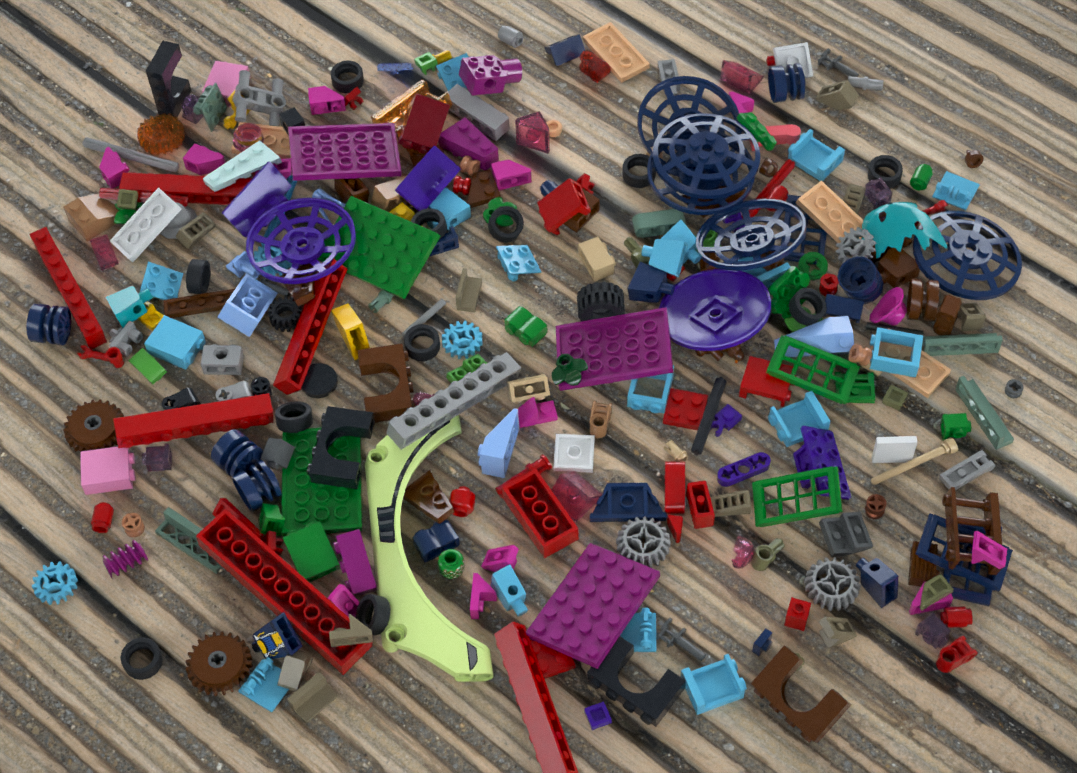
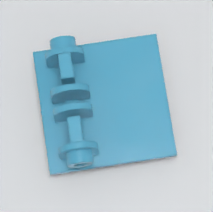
M467 53L436 65L439 71L437 75L439 79L442 78L448 91L456 84L467 88L459 76L462 58L468 57Z
M946 171L941 182L937 183L932 197L938 200H945L946 203L966 211L980 184Z
M528 245L496 246L498 250L497 257L500 259L504 271L507 272L509 280H518L519 274L541 273Z
M148 261L140 292L148 288L151 295L161 300L177 298L184 273Z
M642 608L640 613H635L620 635L634 645V652H656V613L650 612L649 608Z
M267 657L261 660L238 692L272 713L289 689L278 686L282 669L273 665V660Z

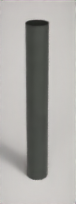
M871 322L866 324L867 330L876 331L878 327L917 335L924 334L922 330Z

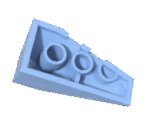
M848 316L829 317L786 335L833 355L849 354L851 347L854 345L853 330ZM780 338L774 340L775 349ZM788 346L785 356L797 358L800 350ZM804 352V354H803V357H812V356H813V355L808 354V353H806V352Z

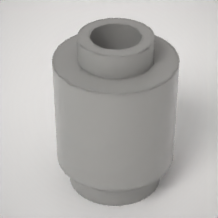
M502 26L498 31V38L514 48L523 43V33L510 26Z

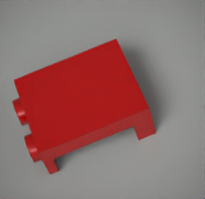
M571 178L537 202L540 209L539 214L545 222V229L557 236L560 234L558 227L580 212L586 216L591 212L581 185Z
M749 356L740 385L739 397L746 399L748 393L781 401L780 407H784L785 402H789L792 390H789L790 385H794L766 373L770 364L769 360ZM781 364L779 370L791 374L794 366Z

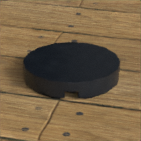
M312 364L308 369L301 389L311 398H324L336 389L338 384L337 374L327 364Z

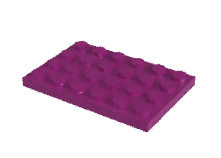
M394 123L288 127L293 181L401 176L402 171Z
M667 307L555 326L557 358L562 354H569L574 359L581 358L585 360L588 365L587 370L580 372L581 381L578 385L571 386L563 381L558 384L560 391L674 373Z
M589 543L525 633L531 640L598 669L660 578V571Z

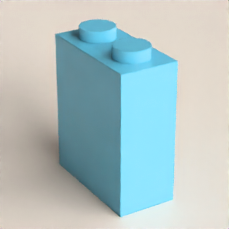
M164 315L144 345L150 355L186 370L194 362L198 352L203 349L206 341L203 331Z

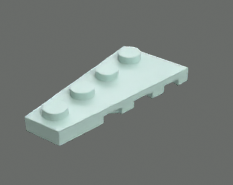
M259 140L205 176L203 181L210 189L216 192L236 183V180L239 178L246 179L250 177L251 173L261 170L267 162L278 165L282 161L276 153Z

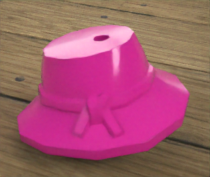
M895 287L880 299L870 314V322L878 323L882 321L895 326L902 321L907 313V308L903 302L904 293L902 288Z

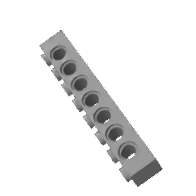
M507 352L501 356L497 355L491 362L480 365L472 373H467L463 379L458 382L453 381L448 388L437 391L433 397L425 398L418 406L410 407L403 415L392 418L388 423L386 434L402 450L505 387L507 381L518 379L521 367Z

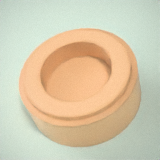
M549 120L545 123L544 127L547 136L557 137L562 133V124L559 121Z

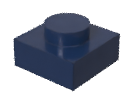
M767 628L764 629L753 644V653L760 656L763 651L767 652L773 643L771 641V631Z

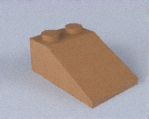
M99 193L79 197L63 206L68 220L87 242L116 225L114 218L118 212L115 207L117 200L100 198Z

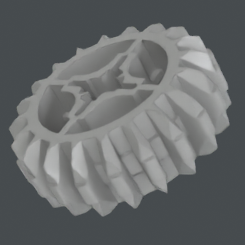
M645 516L643 520H639L636 517L635 522L629 519L627 525L623 524L622 529L618 531V537L616 538L617 551L620 552L621 556L647 565L652 568V563L658 566L660 560L664 561L665 555L669 554V547H671L670 534L667 533L666 526L661 527L660 521L654 523L653 518L647 521ZM643 538H645L644 548H642L641 543L643 541Z
M826 557L824 562L818 560L816 565H811L810 570L806 573L807 577L804 583L806 585L805 592H809V599L814 598V605L820 603L821 609L828 606L829 611L832 610V607L839 611L841 606L846 609L849 603H854L855 598L859 595L858 591L861 585L859 583V576H856V569L850 570L851 563L844 565L843 559L837 562L836 557L832 561H829ZM826 573L825 578H821V581H816L819 576ZM844 587H849V589L843 594H838L839 590H843Z

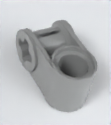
M241 381L218 389L215 396L217 401L253 396L249 383Z

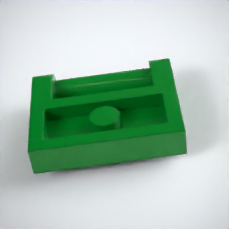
M834 372V376L844 379L845 374ZM874 373L857 374L855 381L867 383H854L847 403H875ZM834 380L835 393L838 394L842 383Z

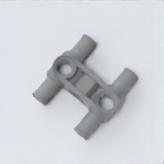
M241 70L239 72V84L236 86L235 94L232 98L236 106L235 120L237 122H245L246 112L249 109L269 114V125L279 126V114L283 112V107L286 105V100L282 94L283 80L273 79L271 92L249 86L250 72Z

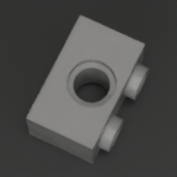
M216 344L203 346L201 367L204 374L242 375L244 354L241 346Z

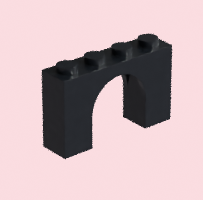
M163 40L147 67L146 74L159 117L165 120L176 121L192 90L189 79L172 76L182 57L179 44Z
M327 406L326 413H323L321 417L322 428L317 432L316 440L318 442L317 446H314L312 449L313 460L312 463L308 464L307 475L310 476L311 483L358 489L362 474L360 463L336 459L328 453V450L335 440L344 436L371 439L375 424L373 412Z
M619 636L598 669L591 666L588 670V683L593 688H600L606 692V696L612 701L617 700L622 703V706L628 712L638 714L640 719L647 725L652 724L657 727L684 691L686 680L668 669L651 690L644 693L628 691L621 685L618 676L634 654V645Z

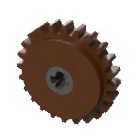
M93 399L91 403L85 401L84 405H77V410H71V416L66 417L68 422H64L65 429H63L65 439L70 448L73 447L75 452L80 451L81 454L82 451L111 448L117 445L113 418L124 417L121 409L117 408L114 403L110 405L108 400L103 403L101 399L98 402H95Z
M221 631L220 635H216L213 632L212 637L205 635L204 641L197 640L198 646L192 645L194 652H188L190 659L185 661L188 666L185 669L189 680L192 681L193 687H197L199 692L205 689L206 695H209L212 691L214 696H217L218 692H222L223 696H225L228 690L233 693L235 686L241 688L240 682H246L245 675L251 674L248 668L253 667L251 662L253 657L249 646L246 645L244 640L241 641L238 635L233 638L231 632L227 636H225L224 631Z

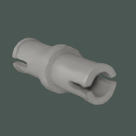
M866 76L864 78L848 77V81L853 87L863 88L862 90L882 91L884 80L868 79Z

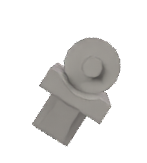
M131 321L124 328L120 327L118 331L111 329L109 332L112 337L109 340L111 343L109 345L110 348L117 347L122 355L126 357L132 352V346L129 345L130 342L140 343L143 339L142 332L136 329L135 324Z

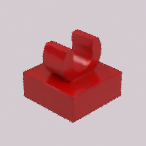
M358 87L354 88L344 97L345 107L349 104L350 108L355 110L357 106L354 101H357L360 105L364 102L358 96L361 93Z
M584 173L576 182L581 185L582 189L593 194V191L590 190L595 184L589 182L590 175Z
M268 531L261 540L275 553L280 555L283 549L277 548L276 545H281L283 539L276 538V532Z

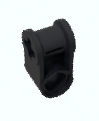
M185 388L180 392L165 397L161 404L164 410L200 405L201 403L192 388Z

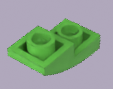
M143 348L128 360L151 384L159 381L167 373Z
M479 354L463 360V365L448 372L446 378L451 383L453 381L458 382L467 373L476 371L480 365L487 364V362Z

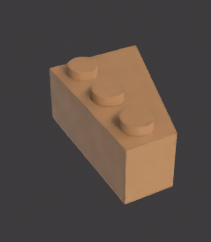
M406 176L376 185L371 205L390 212L402 202L410 209L413 208L409 202L395 191Z

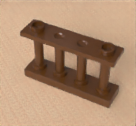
M951 487L943 495L942 504L945 506L947 533L946 561H948L949 569L953 570L959 561L972 562V554L959 552V542L973 544L974 536L958 534V524L983 527L987 537L1002 545L998 493L990 492L983 501L957 498L955 487ZM956 506L981 509L984 511V519L957 516ZM985 560L978 562L988 566V574L997 575L1001 570Z

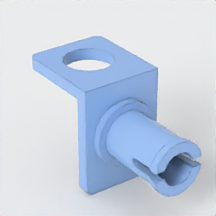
M246 251L237 255L226 265V268L239 278L245 273L255 279L260 275L252 267Z

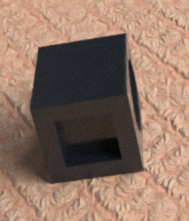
M295 107L279 114L281 126L287 134L288 127L305 126L304 119Z

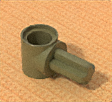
M627 237L624 245L632 253L631 260L634 266L637 268L640 262L649 264L650 258L641 255L643 245L639 246L632 237Z
M776 538L769 545L758 546L751 558L752 567L757 571L766 570L769 564L775 560L776 554L785 547L783 540Z

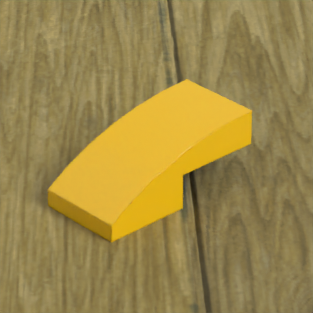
M147 301L144 305L148 311L139 317L138 320L153 331L164 315Z

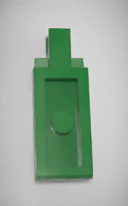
M739 113L737 116L739 123L746 127L755 137L756 141L760 142L767 151H772L777 141L768 133L766 127L757 120L753 113Z

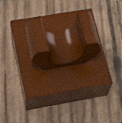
M704 253L708 258L717 262L720 261V258L716 257L715 253ZM702 258L699 261L701 272L719 269L709 265Z

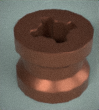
M878 494L869 496L865 505V514L871 519L881 518L886 509L887 502L885 498Z

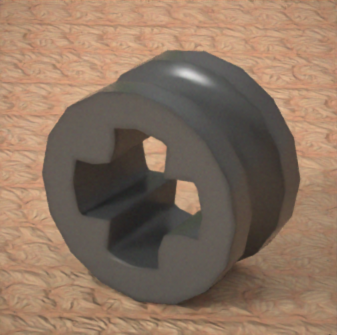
M1016 379L1009 380L1005 387V394L1013 399L1020 397L1024 389L1022 382Z

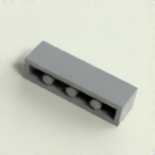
M456 84L443 96L444 103L450 105L449 111L461 119L466 117L479 131L495 141L510 129L509 117L505 113H501L493 105L484 102L479 96H472L465 87Z

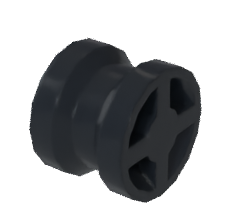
M257 377L252 381L251 389L254 396L269 393L271 397L272 389L267 378Z

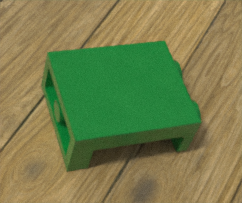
M315 521L310 522L304 526V529L299 531L292 530L283 537L297 572L309 583L341 569L320 521L317 523Z

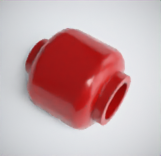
M460 486L450 493L449 502L453 507L454 516L467 517L474 511L476 497L468 487Z

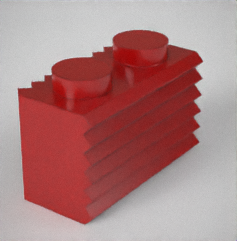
M703 480L688 483L686 497L694 528L712 527L715 514L707 482Z

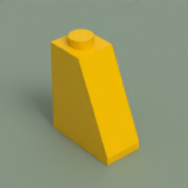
M349 303L332 309L331 312L353 359L357 360V350L368 349L370 346L363 323Z

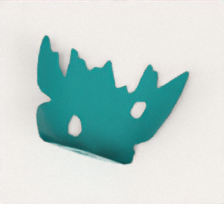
M892 202L885 204L868 213L862 223V229L868 230L874 237L873 240L876 242V258H879L888 246L896 248L901 252L904 238H911L912 234L917 236L923 250L930 246L929 238L946 249L948 247L937 226L925 212L917 209L916 203ZM885 212L886 219L881 222L879 215ZM916 221L920 222L923 230L916 229L914 223Z

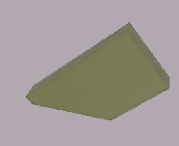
M942 574L924 583L920 603L921 611L953 593L954 589Z

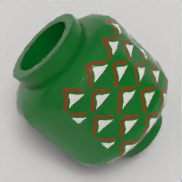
M455 549L443 551L438 557L440 574L447 579H455L461 576L465 568L463 555Z

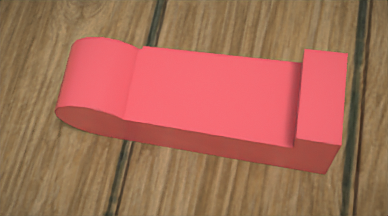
M797 125L765 126L768 133L777 141L776 145L795 144L800 138L801 129ZM749 140L751 150L755 151L753 143L751 142V140Z

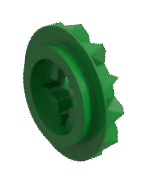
M808 252L800 258L798 269L808 273L810 280L815 281L821 279L827 273L828 262L822 254ZM817 261L816 268L818 269H813V271L809 272L810 266L808 264L812 265Z

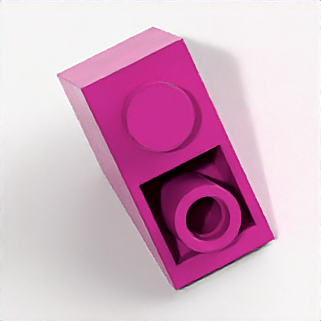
M326 86L308 88L312 115L346 111L342 95Z
M195 143L183 157L185 168L198 175L209 174L226 163L221 153L211 151L205 146Z
M110 147L105 149L99 168L103 179L111 189H114L120 185L122 173H128L130 169L125 162H121V158L116 151L113 152Z

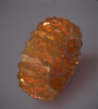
M157 113L154 117L150 115V118L144 119V123H140V128H137V138L140 146L146 152L151 153V155L156 153L159 156L160 153L166 155V152L172 153L173 149L178 150V145H182L183 140H185V130L182 122L176 116L173 117L171 113L167 116L165 113L162 115Z

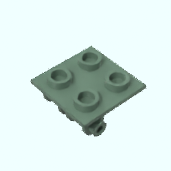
M214 83L213 86H207L193 107L194 114H203L211 132L227 108L217 83Z

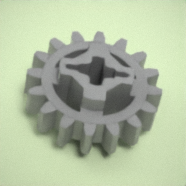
M857 227L855 231L853 228H850V233L845 231V236L839 237L841 242L836 244L839 249L835 252L839 255L838 259L842 263L850 259L847 255L873 258L871 252H875L876 249L872 246L876 242L873 240V235L866 229L862 230L860 227Z

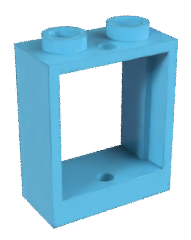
M877 327L876 334H872L870 345L873 346L870 369L916 378L920 364L923 335ZM880 341L912 347L910 361L878 356Z
M674 373L648 377L666 381L662 399L634 394L638 378L632 379L627 396V407H631L634 410H647L652 413H665Z

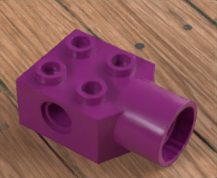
M494 55L471 56L462 58L459 76L472 96L503 93L505 84L519 83L521 81L522 66L517 58L500 60Z

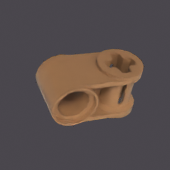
M593 400L590 434L595 435V438H603L606 435L613 403L603 404Z

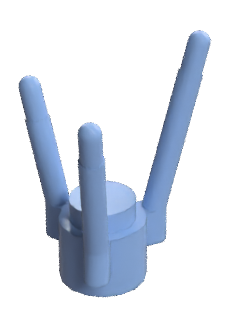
M321 188L315 190L312 198L326 199L342 207L346 205ZM320 208L319 212L323 218L331 222L324 210Z

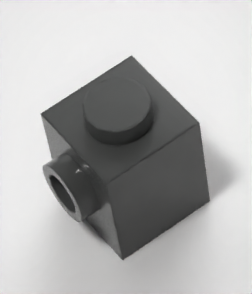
M268 438L260 460L266 462L267 466L271 469H287L295 447L282 439Z

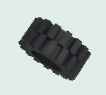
M284 296L283 300L279 297L278 302L274 300L273 305H269L268 315L272 327L275 326L277 331L280 328L281 332H284V329L290 332V328L295 330L302 313L301 305L297 306L292 297L288 299V296ZM283 311L293 312L289 317H279V314Z

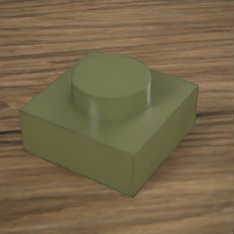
M119 189L117 207L136 210L138 191Z
M890 385L882 403L900 411L908 397V392Z

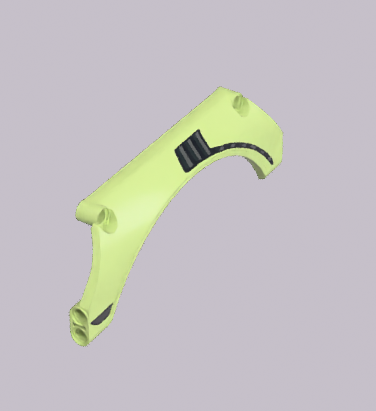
M457 415L402 450L387 435L376 445V449H372L368 453L365 462V474L377 595L387 598L391 609L388 625L381 633V638L385 651L393 653L401 649L413 653L444 670L458 682L488 681L494 676L490 649L453 625L425 596L408 565L401 538V506L408 482L420 463L433 450L452 437L462 433L460 416ZM389 638H394L396 642L391 641Z

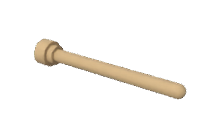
M950 437L944 440L940 447L873 477L871 483L877 485L939 455H951L958 451V446L955 440Z

